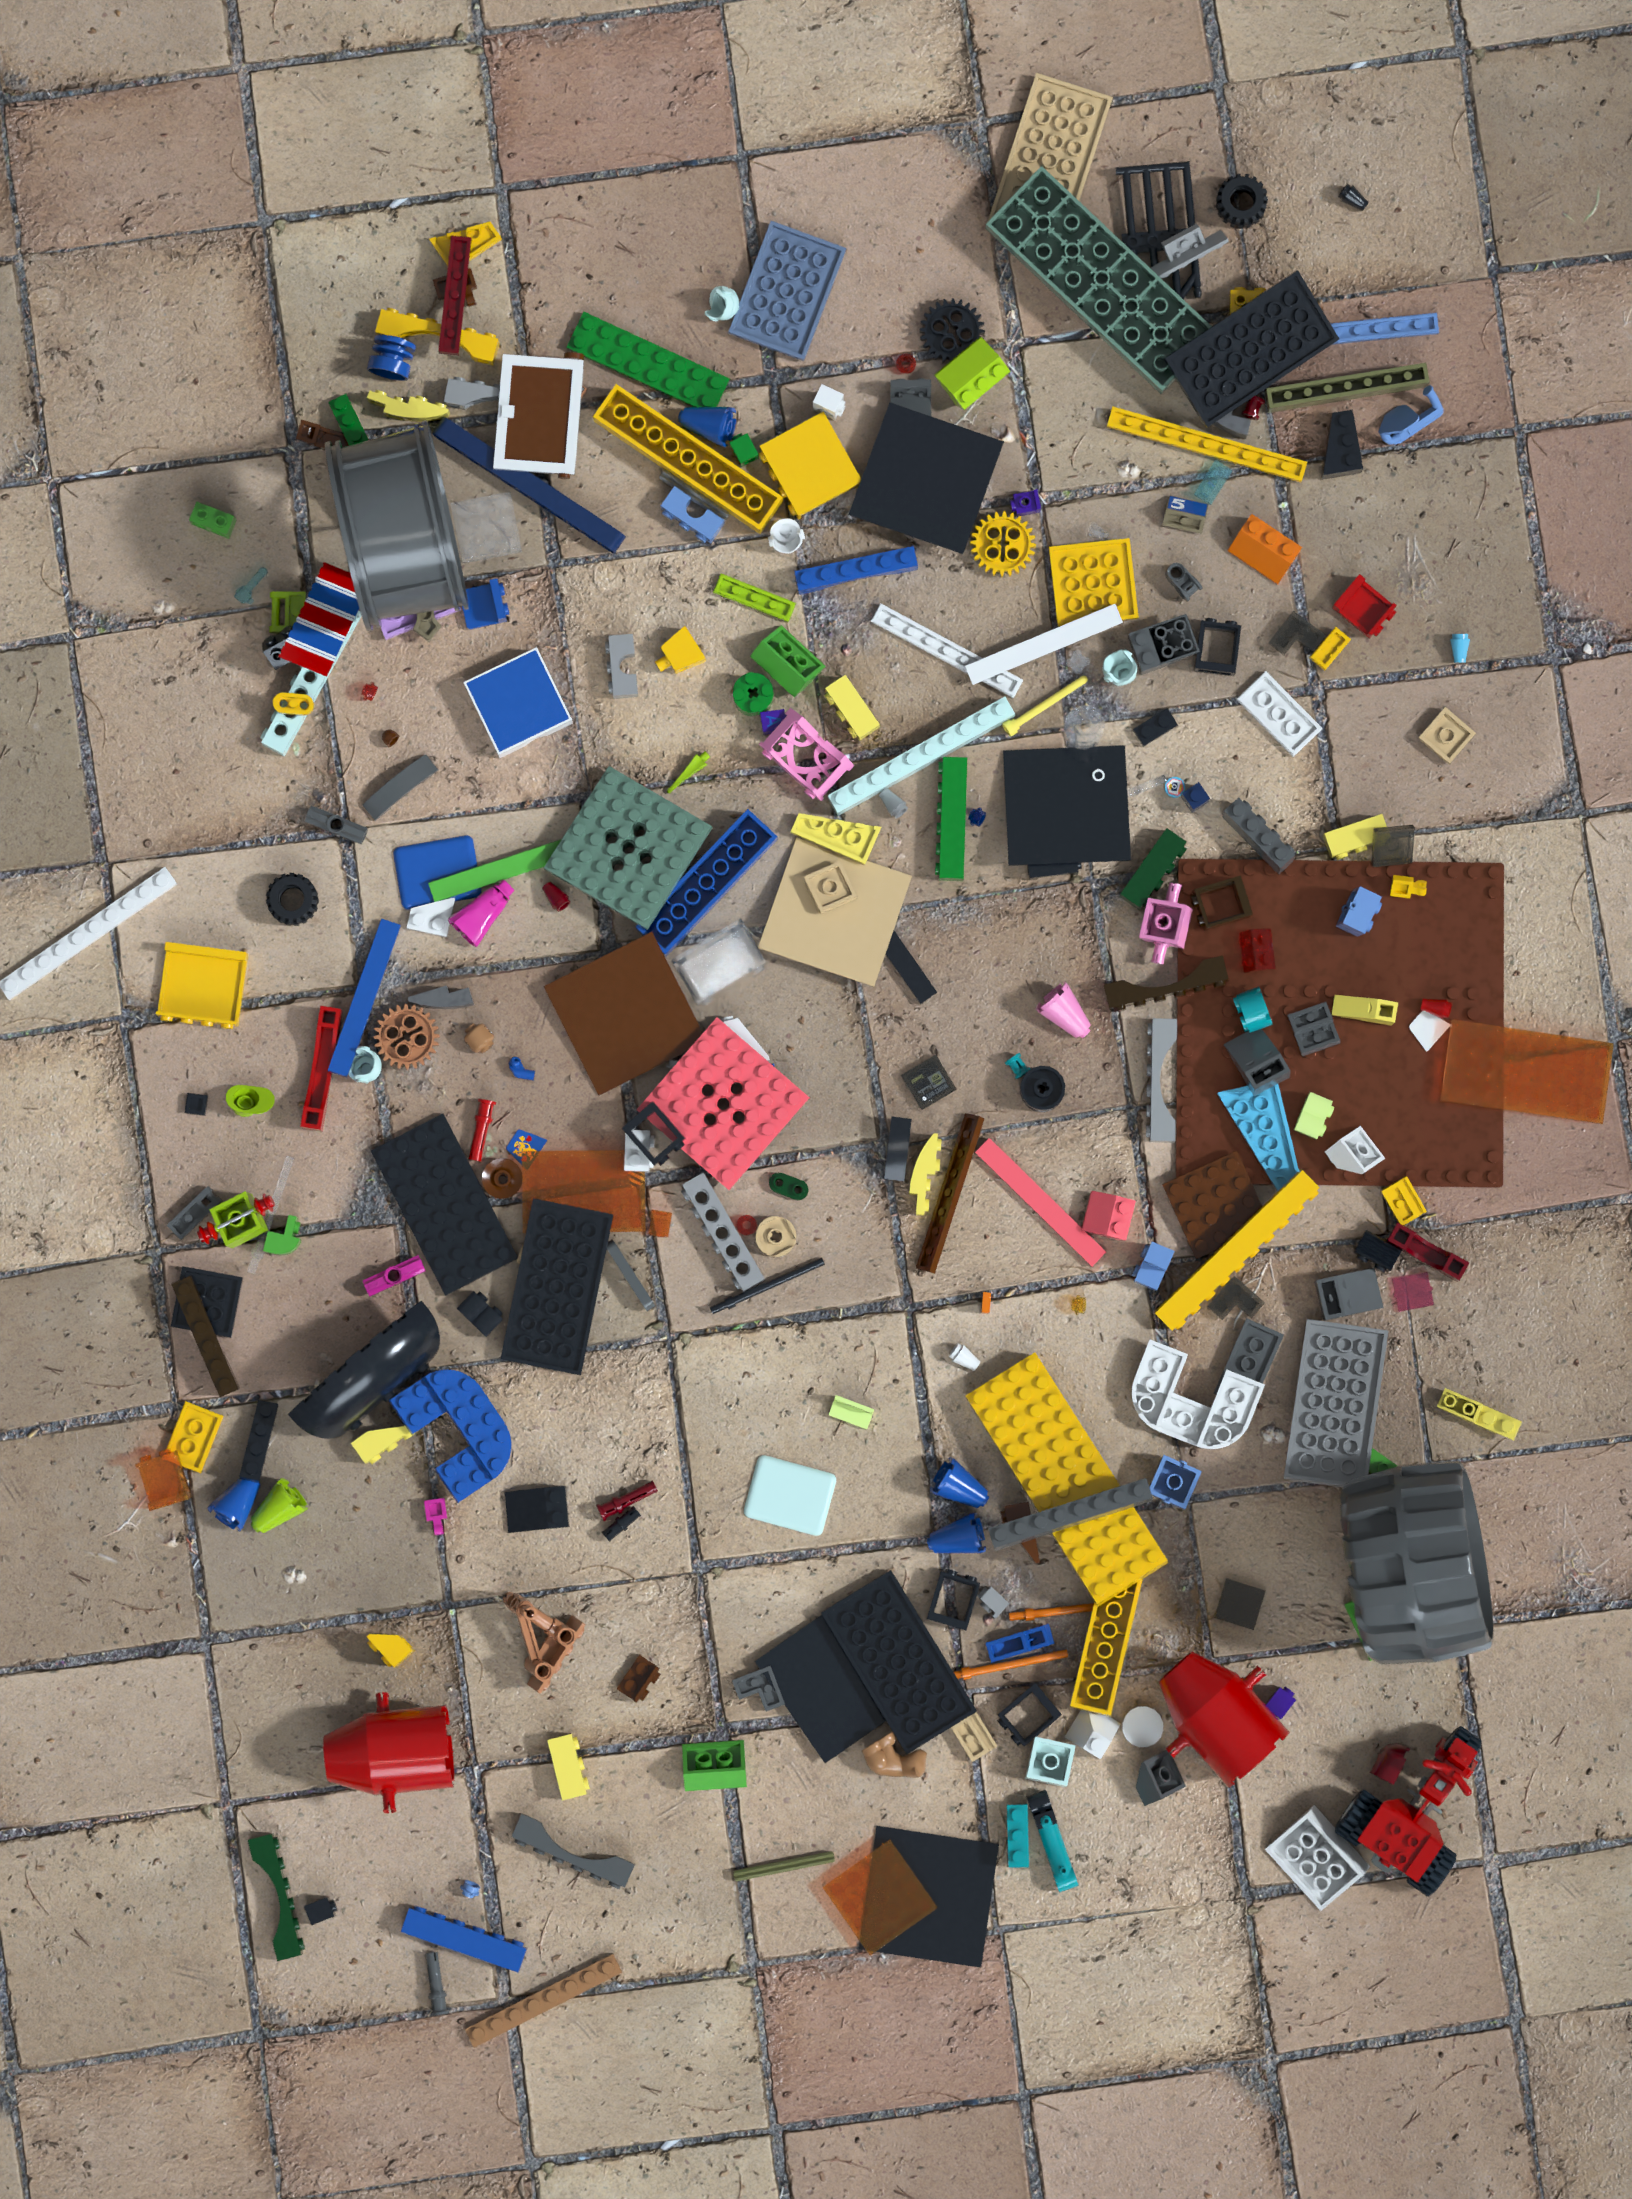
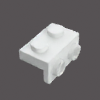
M650 1130L632 1131L649 1152L650 1148H654V1135H651ZM625 1133L624 1171L649 1173L650 1168H653L654 1165Z

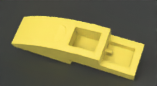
M375 390V392L369 391L367 396L369 403L384 407V416L396 420L423 422L427 420L429 422L440 420L442 417L447 418L450 414L449 409H446V405L435 402V404L427 402L428 399L416 395V398L410 396L408 403H405V399L397 396L394 399L387 397V394L380 390Z
M936 1133L930 1137L923 1147L911 1178L909 1195H917L916 1216H924L925 1211L929 1212V1199H925L926 1191H930L931 1179H927V1176H935V1171L940 1170V1159H936L937 1151H941V1139H938V1134Z
M1446 1388L1437 1405L1438 1408L1513 1441L1522 1424L1520 1420Z

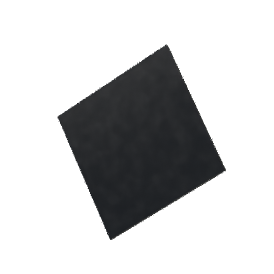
M889 402L848 515L964 554L1004 441Z
M1125 745L1003 750L1009 866L1131 861ZM1100 769L1104 772L1105 776L1102 781H1095L1092 774L1095 770ZM1096 772L1095 778L1101 779L1102 773Z
M822 1615L755 1661L759 1669L771 1666L786 1708L824 1763L830 1761L886 1721ZM764 1672L763 1675L775 1690L769 1672Z
M877 1826L858 1949L981 1968L999 1844Z

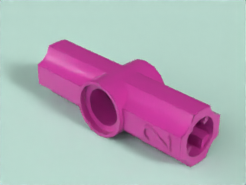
M419 1255L362 1281L369 1297L390 1287L399 1285L426 1270ZM396 1270L400 1274L399 1279L394 1282L390 1281L389 1273Z

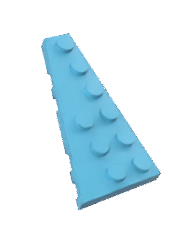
M1277 1084L1256 1096H1253L1248 1086L1218 1092L1217 1095L1274 1187L1279 1191L1299 1171L1279 1085Z

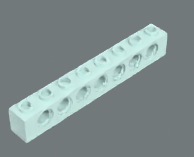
M358 611L327 677L300 666L301 671L292 678L290 682L292 687L288 693L296 694L298 691H304L315 702L362 616L360 611ZM308 673L315 674V679L312 682H306L305 676ZM281 701V707H286L287 701ZM303 702L300 708L306 709L308 704ZM275 710L270 719L272 723L269 729L265 728L261 735V739H263L261 743L263 746L285 757L307 715H295L292 718H288L285 714L278 713ZM279 726L286 727L285 734L277 735L275 733L276 729Z

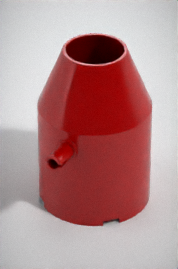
M1193 1651L1185 1656L1159 1680V1685L1173 1724L1179 1732V1737L1165 1748L1168 1753L1176 1747L1170 1754L1175 1758L1186 1746L1189 1747L1191 1745L1228 1788L1235 1784L1233 1781L1236 1777L1242 1779L1276 1748L1274 1743L1279 1738L1283 1741L1290 1733L1253 1691V1686L1266 1676L1265 1672H1260L1261 1668L1257 1665L1246 1677H1240L1236 1672Z
M382 1692V1700L381 1693H377L375 1695L377 1711L368 1712L323 1736L327 1781L371 1795H381L383 1797V1813L389 1814V1805L391 1813L396 1812L395 1795L397 1793L454 1788L452 1781H455L452 1737L447 1735L446 1725H450L447 1705L389 1710V1694Z

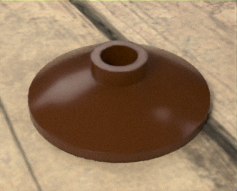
M495 1159L488 1163L483 1170L482 1184L486 1192L492 1197L498 1199L510 1198L522 1186V1171L510 1159ZM502 1175L507 1178L504 1183L499 1182V1177Z

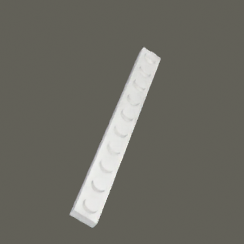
M166 867L162 868L0 981V988L9 1000L13 999L176 886V881Z

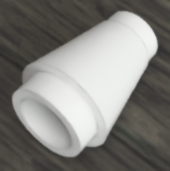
M957 1343L949 1354L952 1362L972 1371L980 1364V1361L964 1344L960 1345Z

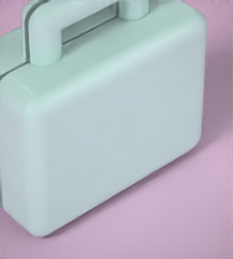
M761 1455L758 1457L743 1510L744 1515L751 1519L818 1536L824 1529L836 1484V1476L822 1470Z

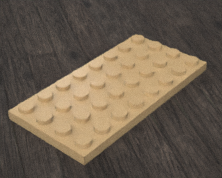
M1036 73L988 221L1041 166L1080 201L1113 97Z

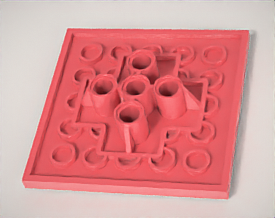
M716 1017L636 1110L641 1112L654 1101L685 1136L686 1139L683 1141L685 1145L681 1149L724 1187L730 1190L810 1097ZM734 1083L742 1085L743 1090L740 1094L732 1093L731 1087ZM711 1085L714 1088L711 1096L703 1094L704 1086ZM722 1098H726L729 1101V1107L725 1110H721L718 1107V1102ZM655 1112L647 1118L673 1142L677 1139L675 1134ZM736 1112L744 1114L745 1119L742 1123L734 1121L733 1116ZM707 1114H713L716 1117L713 1125L705 1123L704 1119Z

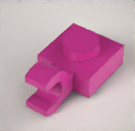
M445 1498L424 1501L427 1522L433 1521L435 1535H443L442 1520L448 1519Z

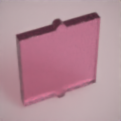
M1428 1272L1392 1279L1395 1292L1393 1296L1396 1297L1399 1312L1434 1305L1431 1292L1433 1287L1430 1286Z

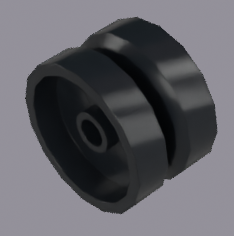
M1050 1066L1034 1067L1025 1074L1021 1081V1099L1029 1109L1035 1112L1045 1113L1052 1111L1061 1103L1065 1095L1064 1079L1056 1069ZM1040 1086H1044L1046 1088V1091H1044L1043 1094L1039 1092L1040 1089L1038 1088Z

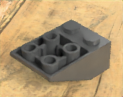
M1187 614L1128 634V639L1141 675L1161 669L1200 652Z
M1263 1029L1251 1033L1248 1031L1224 1044L1253 1096L1290 1078L1291 1070Z
M1374 1268L1314 1281L1323 1321L1384 1308Z

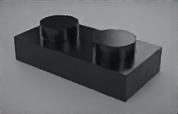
M1168 708L1135 727L1133 732L1142 746L1145 747L1176 728L1178 724Z

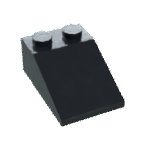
M566 1486L505 1492L508 1533L570 1527Z

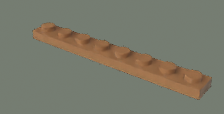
M611 1954L466 2028L465 2031L475 2048L622 1973V1970L614 1954Z

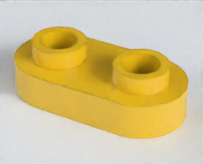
M282 692L274 697L273 706L281 714L306 716L313 711L314 702L306 694ZM281 701H287L286 707L280 706ZM306 702L308 704L307 708H300L301 703Z

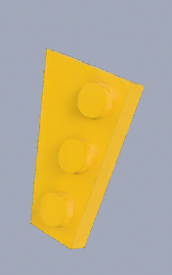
M490 221L455 233L450 232L444 236L429 238V241L447 267L451 235L472 238L469 261L502 240Z

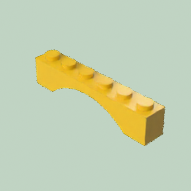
M387 308V310L381 309L375 330L376 335H391L402 339L420 334L440 336L441 324L432 318L423 320L419 319L415 314L406 313V315L398 313L399 311L396 309ZM472 328L462 329L460 346L475 362L494 366L500 344L496 335L491 333L478 334Z

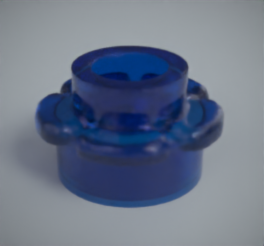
M981 807L976 810L973 809L968 817L970 824L980 827L985 820L986 812L982 811Z

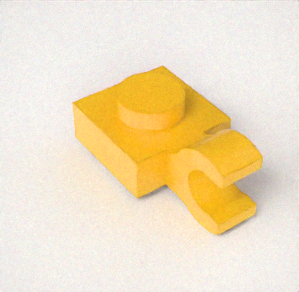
M1393 875L1390 896L1410 898L1411 894L1425 896L1427 881L1418 880L1414 882V877Z

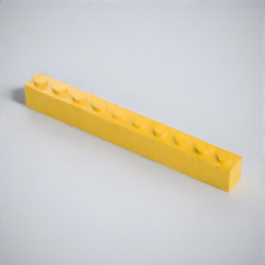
M1300 1169L1168 1297L1154 1313L1172 1331L1175 1328L1179 1330L1186 1323L1184 1319L1189 1314L1193 1316L1201 1308L1199 1304L1204 1299L1209 1301L1215 1295L1214 1290L1219 1285L1223 1287L1230 1280L1228 1276L1233 1271L1236 1273L1240 1271L1245 1265L1243 1262L1248 1257L1253 1258L1260 1251L1258 1247L1263 1242L1267 1244L1275 1236L1273 1232L1278 1228L1282 1230L1289 1223L1288 1218L1292 1214L1296 1216L1304 1208L1302 1204L1307 1199L1311 1201L1319 1194L1317 1190L1320 1187Z

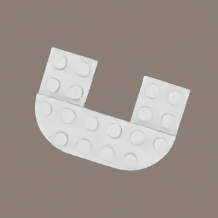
M1149 1340L1132 1386L1133 1405L1143 1422L1156 1431L1204 1449H1219L1237 1441L1245 1433L1251 1422L1265 1384L1226 1370L1212 1408L1173 1393L1188 1354Z

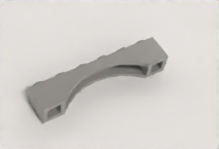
M461 377L448 378L444 404L447 407L465 410L482 402L499 401L500 384L487 386L482 381L474 380L471 383L465 382L466 379Z
M1153 1018L1151 1023H1148L1147 1029L1148 1036H1151V1044H1147V1056H1151V1064H1147V1076H1151L1150 1084H1147L1146 1096L1150 1097V1105H1146V1117H1150V1125H1146V1137H1150L1149 1142L1174 1143L1175 1119L1171 1116L1163 1101L1160 1088V1073L1168 1050L1177 1040V1019Z

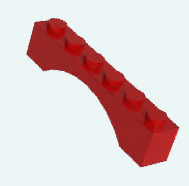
M320 1006L311 1075L300 1125L302 1129L323 1132L332 1073L328 1072V1068L338 1042L343 1012L339 1008Z

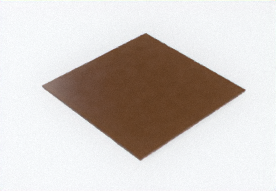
M653 932L544 986L599 1096L687 1052L703 1034Z

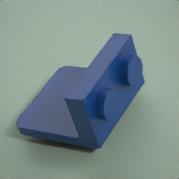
M497 578L489 580L490 584L466 589L469 610H464L463 606L462 608L468 629L472 630L507 622L506 615H510L507 603H503L502 600L505 591L503 583L499 584Z

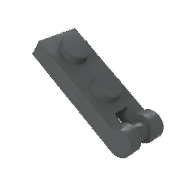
M209 1186L167 1224L180 1240L184 1239L211 1213L209 1209L222 1203L223 1200L219 1196L216 1197ZM205 1198L210 1202L207 1207L202 1203Z

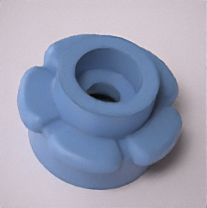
M465 1880L464 1884L460 1886L463 1890L462 1894L468 1898H474V1896L479 1895L480 1886L473 1881Z

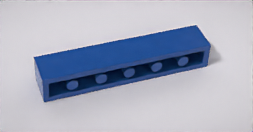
M417 1905L414 1908L410 1907L408 1909L401 1930L402 1933L515 1972L520 1971L527 1950L523 1946V1942L512 1939V1942L504 1940L505 1936L495 1932L492 1935L484 1933L485 1929L474 1925L473 1928L466 1927L465 1922L454 1919L453 1922L445 1919V1915L434 1912V1915L425 1913L426 1909Z

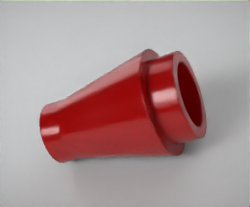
M1423 998L1421 1010L1441 1019L1449 1018L1452 1002H1447V999Z

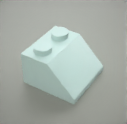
M1035 1737L1025 1779L1067 1787L1076 1745Z

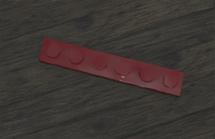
M451 235L439 354L459 356L471 237Z

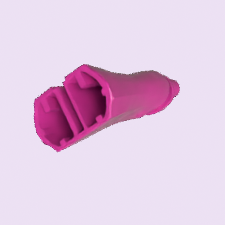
M502 880L498 885L494 884L469 904L448 918L449 923L458 932H463L461 934L462 937L469 944L477 948L491 925L510 900L509 896L514 892V889L505 880Z

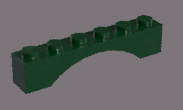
M274 1833L249 1839L248 1844L252 1860L269 1875L279 1897L280 1920L272 1941L277 1961L303 1955L302 1950H305L303 1938H299L297 1930H300L298 1917L294 1918L293 1910L296 1908L293 1897L289 1898L288 1889H291L288 1877L284 1878L283 1869H286L283 1857H279L278 1849H281L278 1836L274 1837Z

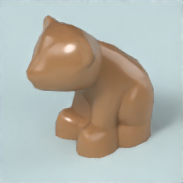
M893 1732L888 1733L862 1750L870 1770L880 1776L918 1778L926 1770L927 1753L918 1749L903 1757L900 1756L893 1747V1744L896 1742Z

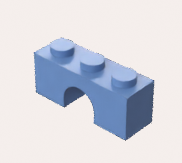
M674 486L661 504L662 514L670 520L674 518L679 521L678 525L684 530L695 532V537L703 543L706 541L712 543L724 526V520L709 509L699 518L689 516L686 510L691 503V497Z

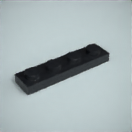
M258 1400L239 1479L260 1483L279 1407L277 1403Z

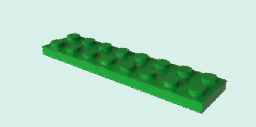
M584 311L566 347L572 352L584 354V357L692 407H717L730 381V378Z

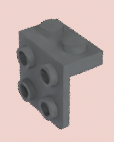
M931 379L891 380L890 402L932 417Z

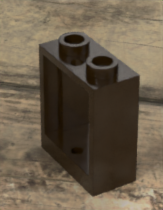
M1241 875L1194 889L1192 891L1193 895L1190 896L1193 907H1197L1199 915H1196L1197 922L1200 927L1203 926L1204 931L1249 918L1253 915ZM1232 886L1241 913L1209 923L1200 895Z

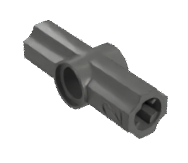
M314 806L310 807L305 822L361 845L368 831V828ZM334 821H341L342 826L340 829L333 830L331 828V824Z

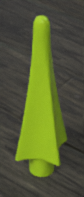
M706 751L700 756L696 754L682 774L667 789V793H671L685 780L707 766L705 761L710 758V755Z

